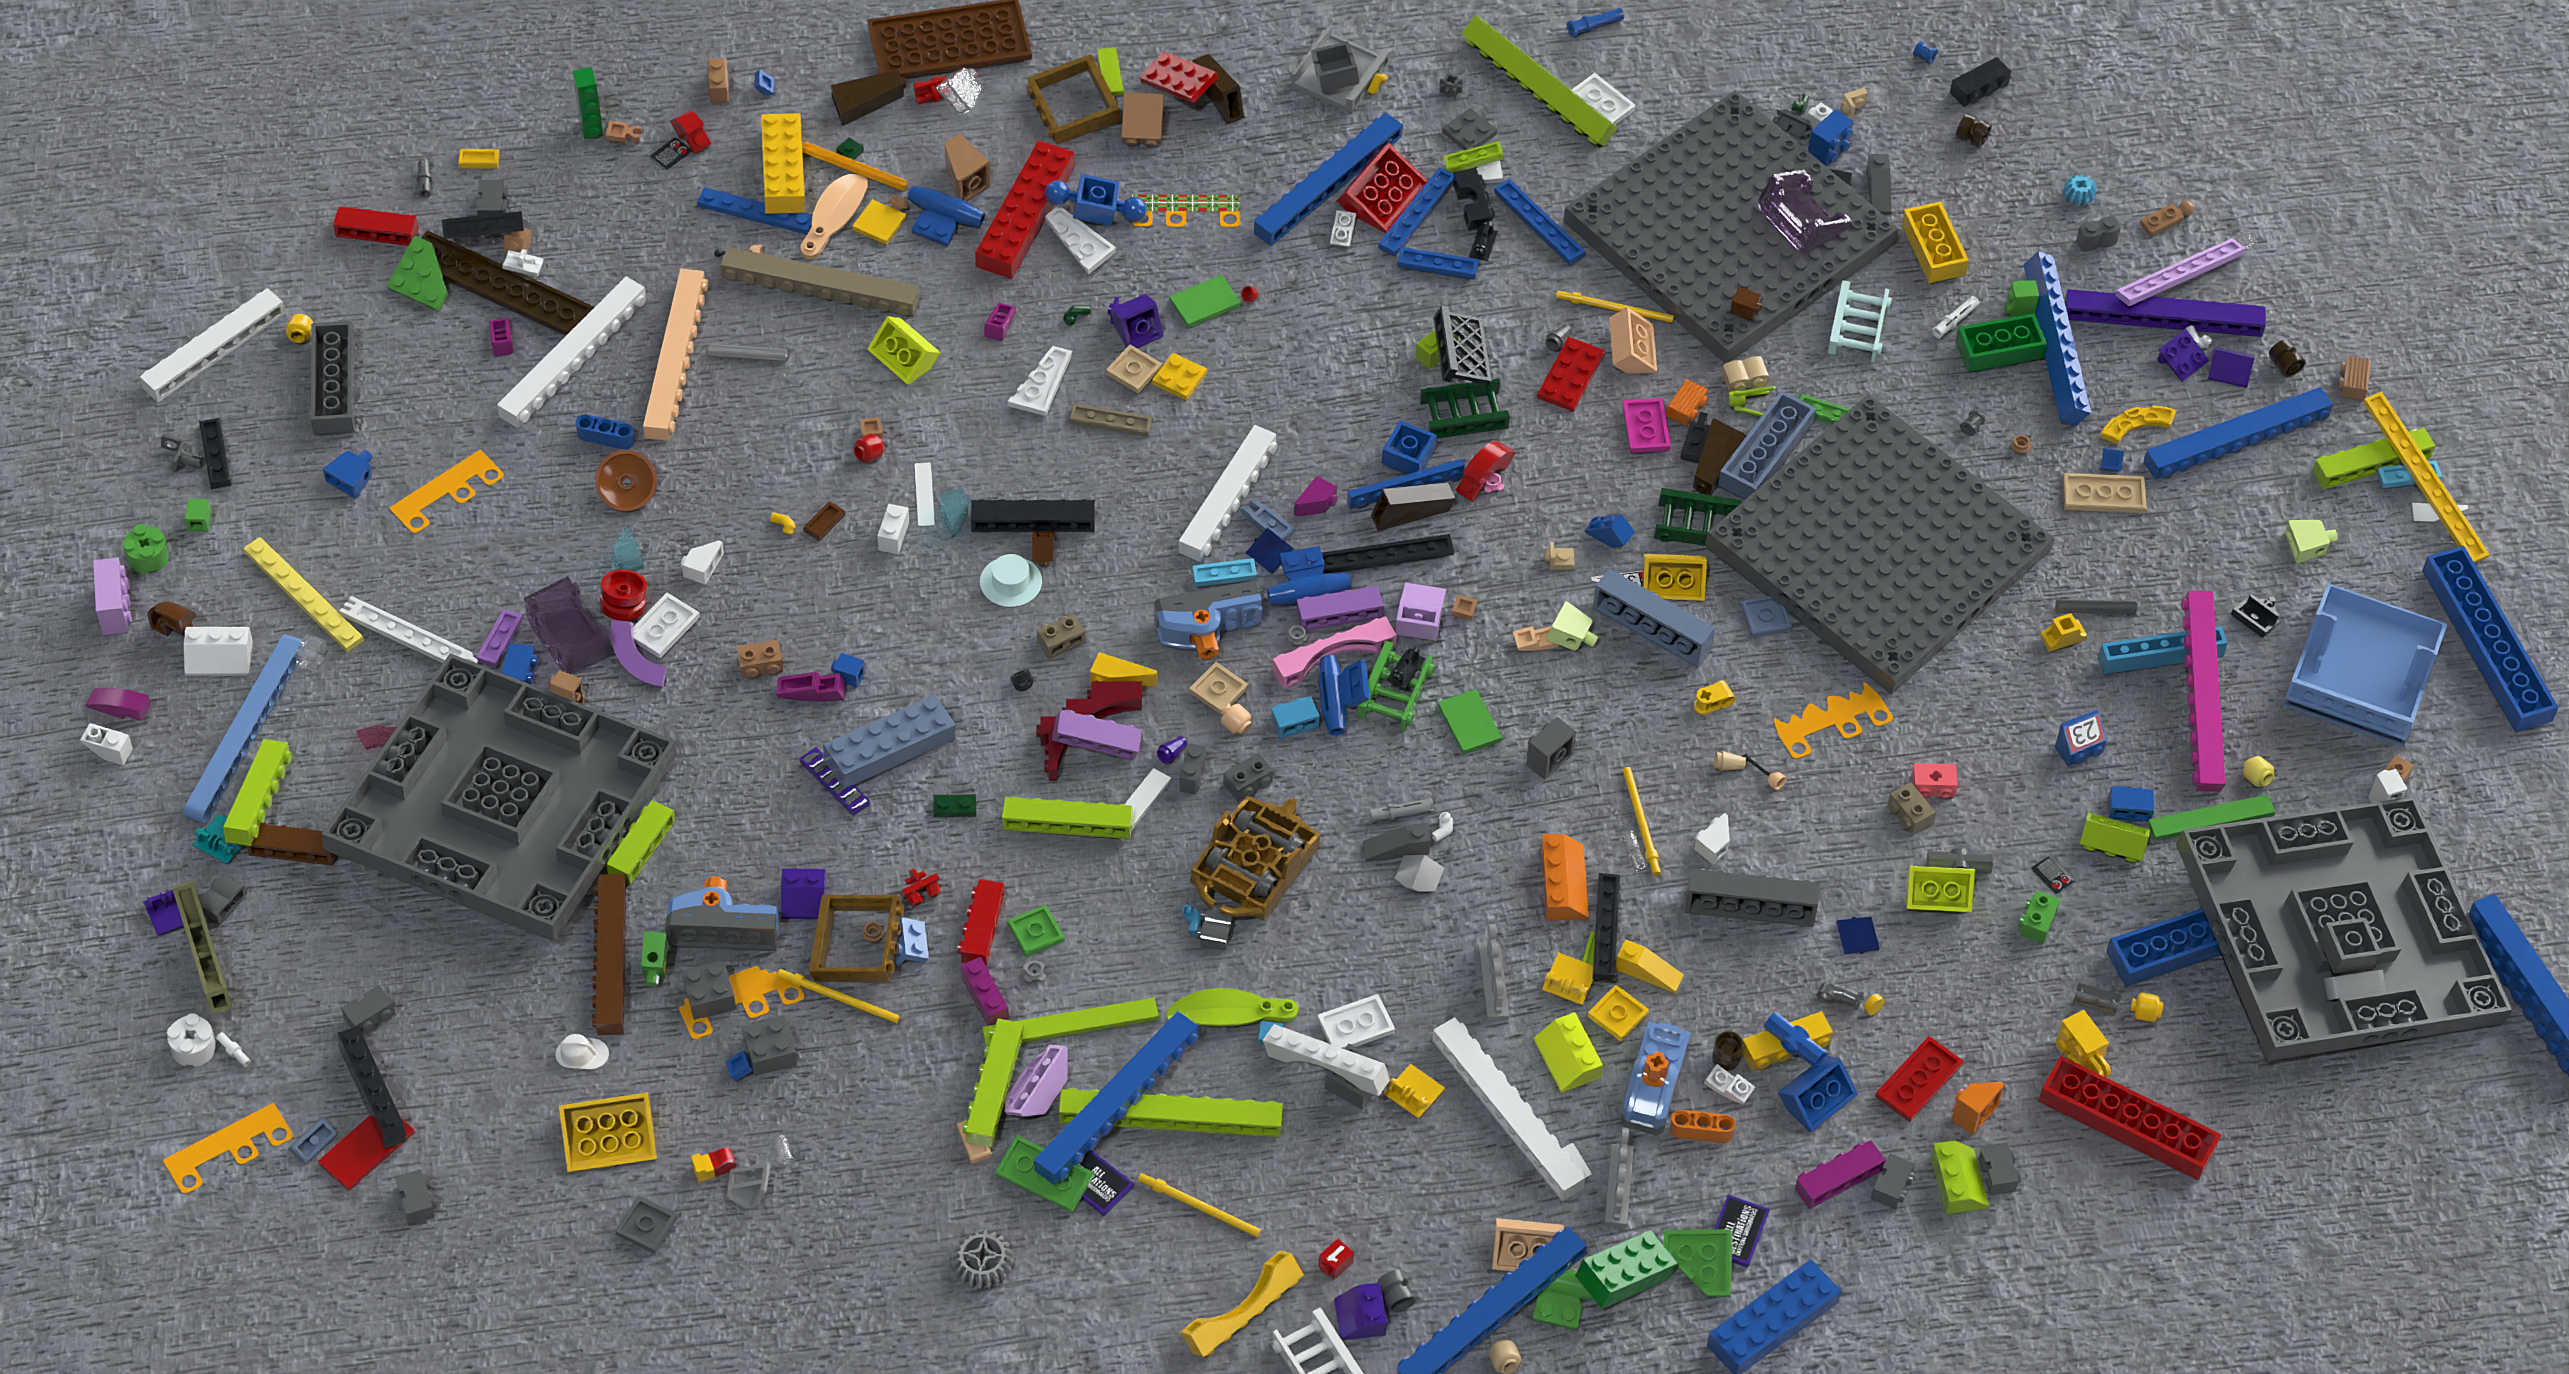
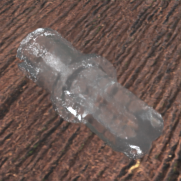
M1629 831L1624 833L1622 839L1627 848L1626 854L1630 857L1634 869L1637 872H1642L1647 867L1642 855L1643 849L1638 844L1635 832Z

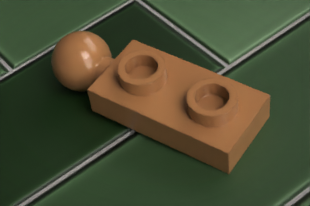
M2185 200L2177 208L2172 203L2140 219V225L2150 237H2153L2183 222L2184 216H2189L2193 213L2194 205L2191 201Z

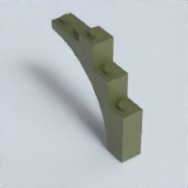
M191 880L172 886L173 893L210 1012L214 1014L231 1009L233 1006L194 881Z

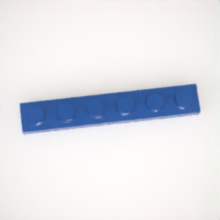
M1439 167L1378 243V248L1396 256L1401 247L1405 245L1453 185L1454 174Z
M1510 179L1494 188V193L1569 265L1585 256V250Z
M705 187L697 201V206L704 209L806 235L812 228L813 215L765 214L764 202Z
M1462 459L1350 490L1347 494L1349 509L1361 508L1367 504L1377 502L1382 490L1387 488L1456 481L1464 476L1465 464Z

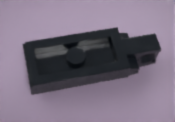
M1700 412L1697 422L1692 421L1690 423L1681 451V459L1699 463L1710 425L1706 424L1708 413Z

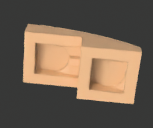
M1533 626L1513 631L1518 650L1537 651L1559 647V644L1545 639L1552 626L1534 630Z

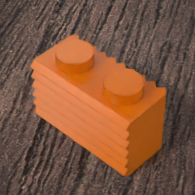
M1686 379L1668 404L1666 417L1688 426L1690 421L1696 420L1700 407L1704 408L1708 401V397H1706L1707 388Z

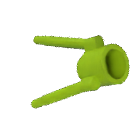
M1770 386L1744 391H1729V407H1734V412H1744L1761 417L1764 413L1743 408L1742 405H1746V397L1769 394V391L1775 390L1776 387Z

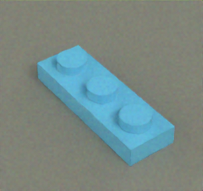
M2428 461L2441 480L2442 474L2437 461ZM2404 465L2377 469L2376 473L2382 489L2416 484Z
M1254 558L1192 566L1195 587L1257 580Z

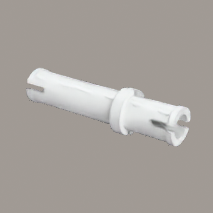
M1971 296L1950 315L1944 316L1942 322L1932 329L1933 335L1940 339L1949 330H1954L1962 319L1980 305L1979 300Z

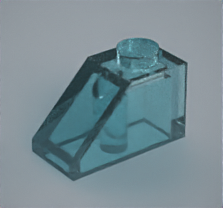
M961 488L938 495V507L952 538L957 536L968 517V507L971 506L968 495H964Z
M625 526L612 547L613 557H610L613 569L631 571L644 569L643 558L630 526Z

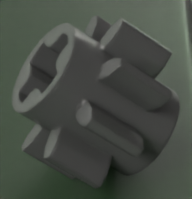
M1446 74L1444 79L1440 78L1439 91L1443 92L1445 97H1456L1457 93H1462L1463 80L1459 79L1456 74Z

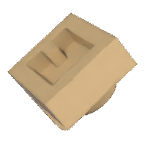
M1865 87L1843 95L1841 109L1848 118L1853 119L1855 109L1866 106L1868 92Z
M1549 542V549H1545V562H1549V570H1574L1573 548H1554V542Z

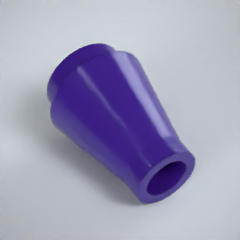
M1179 736L1160 745L1157 750V757L1164 764L1173 763L1187 746V741L1182 736Z

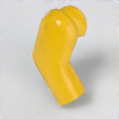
M774 512L771 514L770 522L784 525L783 533L793 534L796 524L789 516Z

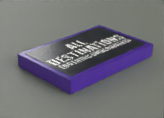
M1089 1150L1084 1155L1082 1162L1079 1164V1166L1094 1173L1081 1199L1103 1216L1134 1187L1132 1181L1092 1150Z
M1728 1194L1714 1229L1732 1230V1263L1748 1268L1770 1209Z

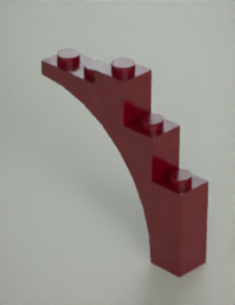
M1091 681V690H1087V699H1066V707H1062V710H1072L1076 714L1092 715L1097 719H1104L1123 712L1141 711L1142 681ZM1040 716V725H1036V737H1040L1041 746H1045V755H1049V760H1044V773H1049V781H1057L1059 766L1069 745L1052 741L1056 716Z

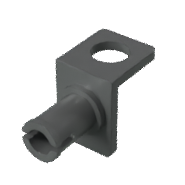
M162 434L161 447L177 452L173 461V472H177L179 464L181 465L182 463L200 468L203 456L186 452L185 440ZM166 441H172L177 446L169 445Z

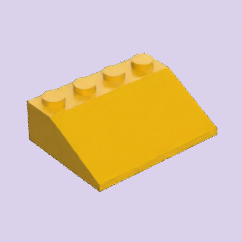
M648 1092L559 1105L568 1172L657 1159Z

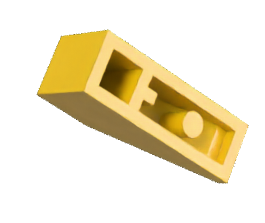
M1099 652L1090 670V683L1091 681H1142V687L1156 686L1158 683V671Z
M1626 939L1617 955L1615 970L1670 992L1676 993L1684 974L1649 949Z

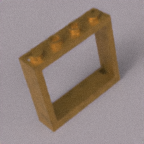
M1092 54L1027 77L1028 86H1026L1028 96L1033 97V105L1036 111L1040 110L1041 121L1043 125L1047 124L1048 135L1054 138L1057 145L1122 121L1120 108ZM1088 71L1107 109L1058 127L1039 89Z
M822 895L809 972L815 982H890L891 973H894L895 970L894 954L898 952L897 935L901 933L900 917L904 915V904L901 903L898 896ZM835 911H890L881 967H826Z

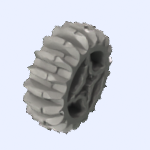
M986 1229L983 1231V1234H979L976 1230L974 1236L967 1233L966 1240L960 1238L959 1245H955V1253L952 1254L953 1269L956 1270L957 1277H961L963 1283L969 1281L970 1287L978 1284V1288L981 1289L982 1285L986 1284L990 1288L991 1283L998 1286L999 1279L1005 1280L1006 1274L1011 1272L1013 1252L1009 1249L1008 1241L1004 1242L1002 1235L996 1238L995 1231L988 1235ZM983 1254H984L985 1258H984L983 1263H982V1265H981V1259L983 1258Z

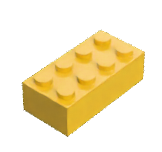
M1942 202L1904 209L1901 225L1928 283L1965 276L1969 260Z

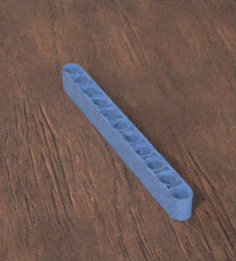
M287 634L282 635L188 799L183 812L185 818L204 824L208 822L303 655L306 646L305 640Z

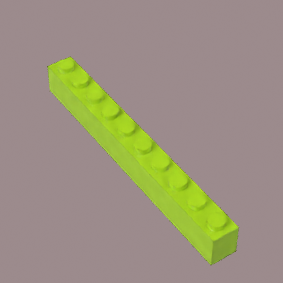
M1474 15L1463 30L1462 34L1467 37L1465 41L1473 47L1477 45L1482 55L1487 58L1489 56L1493 58L1492 63L1500 69L1504 67L1507 70L1506 74L1512 79L1518 78L1520 80L1519 84L1523 88L1533 90L1534 93L1532 95L1540 101L1544 99L1549 109L1554 112L1559 111L1561 113L1560 117L1564 121L1574 123L1575 126L1573 128L1581 134L1585 132L1589 135L1587 139L1593 144L1597 145L1599 143L1605 146L1618 129L1614 123L1484 19Z
M1076 1088L1061 1089L1059 1123L1069 1124L1100 1091L1096 1089L1089 1091ZM1143 1093L1140 1101L1136 1105H1132L1122 1120H1117L1113 1127L1281 1137L1283 1103L1275 1101L1256 1102L1251 1099L1241 1101L1231 1098L1211 1099L1210 1097L1194 1098L1186 1095L1167 1096L1165 1094L1148 1095Z

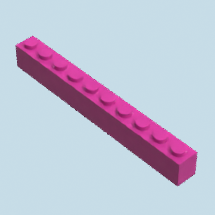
M2188 590L2185 598L2181 600V609L2185 611L2182 627L2186 629L2183 644L2184 648H2187V655L2185 656V667H2188L2186 686L2189 687L2190 691L2187 696V705L2191 707L2188 723L2192 725V732H2190L2189 738L2190 744L2193 745V751L2191 752V764H2194L2192 783H2195L2196 791L2221 792L2226 781L2213 591Z

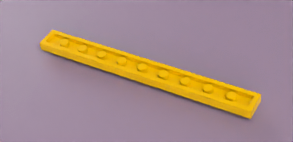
M2382 391L2365 398L2363 404L2457 546H2465L2475 564L2487 559L2490 555Z

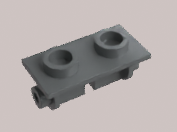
M1778 108L1776 109L1778 117L1775 116L1772 121L1785 132L1791 126L1790 134L1800 139L1808 138L1810 133L1808 130H1813L1812 124L1808 119L1795 117L1792 112L1783 109V111Z
M2078 983L2073 1003L2115 1015L2121 994Z

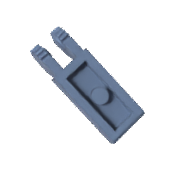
M1255 499L1249 501V505L1254 509L1255 513L1246 506L1240 508L1241 514L1247 520H1250L1279 545L1294 533V528L1266 505H1262Z

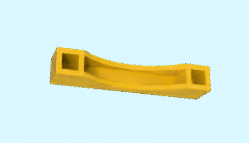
M1280 1250L1263 1264L1255 1287L1239 1306L1218 1317L1196 1318L1180 1331L1192 1354L1202 1357L1212 1354L1215 1347L1229 1340L1232 1336L1231 1334L1237 1329L1245 1327L1248 1324V1320L1262 1313L1270 1302L1279 1299L1282 1295L1281 1293L1298 1283V1280L1304 1274L1292 1253Z

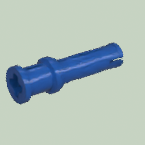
M1619 7L1592 17L1583 16L1576 21H1567V30L1571 37H1576L1577 34L1582 32L1589 33L1595 27L1624 19V14L1620 15V13H1623V10Z

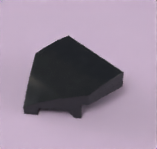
M2251 594L2247 600H2243L2231 612L2233 617L2262 638L2276 627L2279 613L2275 609V597L2268 596V599H2260Z

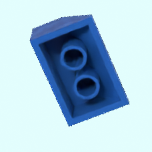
M1826 1055L1818 1066H1810L1781 1089L1778 1094L1787 1111L1808 1131L1812 1132L1857 1096L1858 1092L1841 1059Z

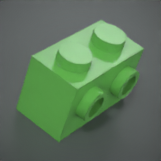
M2036 280L2012 282L2010 290L2007 291L2008 301L2004 304L2005 314H2008L2009 318L2035 314L2039 298Z
M2036 890L2033 898L2029 897L2025 906V909L2028 910L2027 913H2022L2018 926H2021L2019 935L2044 944L2056 915L2060 899Z

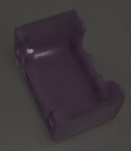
M567 576L523 599L526 616L531 628L560 670L572 674L610 655L613 646L609 640L611 633L608 627L598 623L595 624L592 621L593 618L590 611L582 606V601L578 595L581 592L577 583H572Z

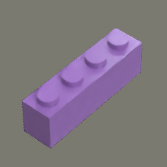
M1378 586L1364 587L1362 589L1345 590L1338 593H1326L1320 596L1297 599L1296 612L1300 626L1304 627L1305 631L1382 618L1383 603Z
M1060 710L1055 718L1052 741L1133 760L1139 752L1142 729L1129 724H1117L1113 720L1097 719L1092 715L1076 714L1072 710Z

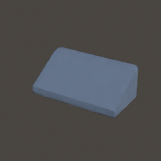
M322 1117L287 1149L306 1164L338 1133Z

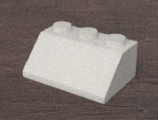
M186 627L184 637L185 676H249L253 643L250 628Z

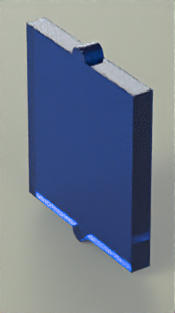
M1267 527L1258 538L1254 539L1255 542L1245 553L1249 557L1254 558V561L1269 573L1273 574L1281 565L1280 553L1291 552L1294 548Z
M1871 916L1852 917V919L1836 921L1844 955L1853 953L1864 954V952L1879 950Z

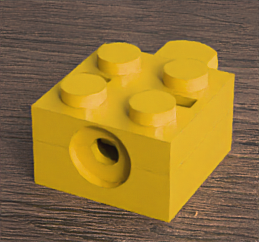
M2085 1010L2062 1020L2055 1042L2057 1049L2064 1053L2067 1059L2104 1077L2110 1076L2111 1068L2104 1059L2109 1042Z

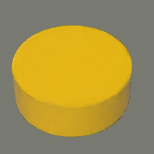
M1879 994L1870 996L1864 1004V1010L1869 1015H1875L1884 1006L1885 999Z

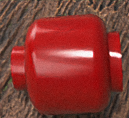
M867 434L855 441L854 455L864 463L876 460L884 453V442L875 434Z

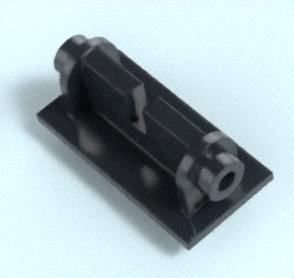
M1486 221L1482 224V227L1479 226L1469 257L1484 261L1489 260L1498 233L1497 230H1494L1492 222Z
M1413 646L1406 650L1386 680L1405 689L1425 660L1424 657L1420 656V649Z

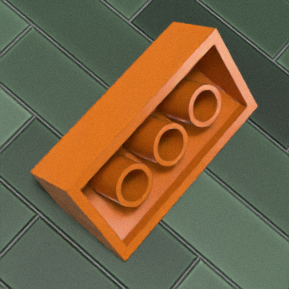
M1542 834L1541 860L1546 921L1589 920L1584 845L1565 834Z

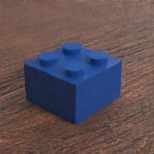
M1834 109L1811 131L1808 152L1826 167L1830 163H1834L1842 152H1846L1851 145L1850 138L1853 133V120Z
M1400 420L1382 450V464L1406 474L1424 470L1436 449L1437 435Z

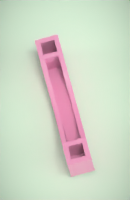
M1386 616L1380 619L1376 618L1364 625H1358L1348 631L1336 633L1327 639L1317 640L1311 645L1299 647L1287 654L1278 655L1276 658H1273L1272 671L1282 688L1285 689L1301 683L1308 672L1325 655H1336L1351 651L1378 654L1381 653L1385 641L1394 643L1393 648L1396 647L1397 634Z

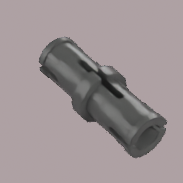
M422 160L418 162L417 183H419L418 195L425 198L426 191L428 198L431 196L430 183L432 182L430 162L424 160V166H422Z

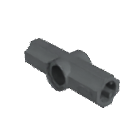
M1955 848L1950 852L1928 851L1926 867L1975 869L1976 873H1992L1993 856L1992 854L1969 853L1964 848Z

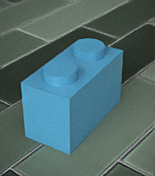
M1311 696L1298 698L1295 701L1271 707V721L1279 739L1319 728L1320 716Z

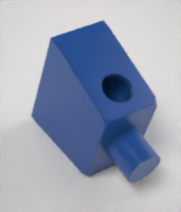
M363 450L358 456L351 451H345L323 468L325 481L356 499L372 477L369 462L373 459V456L367 450Z

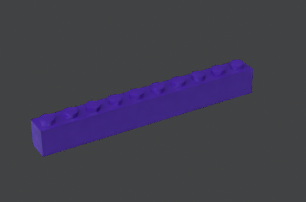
M2067 289L2064 300L2070 321L2184 330L2188 326H2194L2196 332L2263 337L2266 327V306L2151 296L2128 306L2116 297V293Z

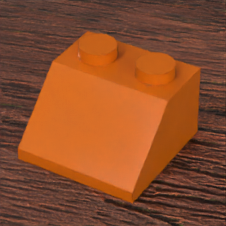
M2002 1082L1970 1084L1965 1090L1962 1088L1955 1097L1957 1102L1952 1108V1111H1954L1952 1121L1974 1135L1998 1108L2005 1084Z

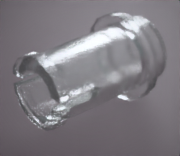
M785 1135L774 1138L773 1148L777 1150L780 1164L783 1166L794 1162L789 1147L790 1139Z

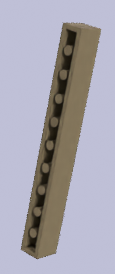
M727 247L721 262L722 277L729 280H738L748 284L777 288L787 292L811 295L826 300L840 301L846 304L879 309L900 315L914 316L920 299L919 286L731 247Z

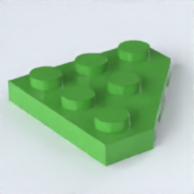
M414 236L386 287L395 293L439 312L448 296V292L443 281L434 245L431 242Z
M1664 1230V1247L1678 1263L1677 1267L1708 1298H1731L1732 1230Z

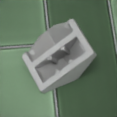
M1404 855L1394 881L1399 882L1406 889L1434 894L1443 875L1444 867L1426 855Z
M763 1163L730 1169L726 1197L744 1209L756 1207L767 1192L770 1164Z

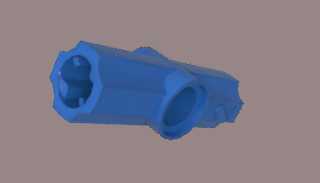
M1777 1012L1770 1015L1764 1024V1028L1781 1041L1782 1047L1787 1052L1798 1054L1813 1067L1818 1066L1825 1058L1827 1052L1810 1039L1808 1032L1799 1025L1793 1026Z

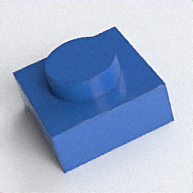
M758 70L755 72L754 88L769 97L774 93V78L762 70Z
M2103 447L2100 468L2121 471L2124 450Z
M744 1050L725 1061L730 1077L734 1081L753 1071L749 1055Z

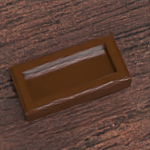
M829 501L803 527V531L820 541L846 515L845 511Z

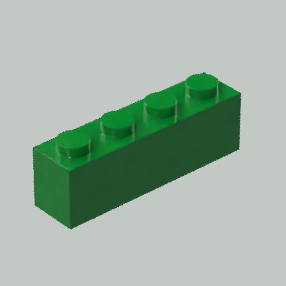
M592 67L573 70L579 123L583 137L588 139L603 136L597 83Z

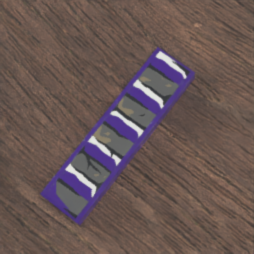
M817 747L799 758L800 763L853 816L870 805V800L855 785L843 789L824 761L823 753Z

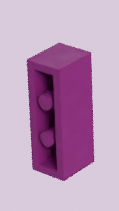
M979 957L962 964L961 979L986 1025H996L998 1018L1009 1020L1008 1006L982 958Z

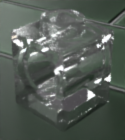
M306 634L295 652L297 664L303 669L317 671L328 653L326 641Z

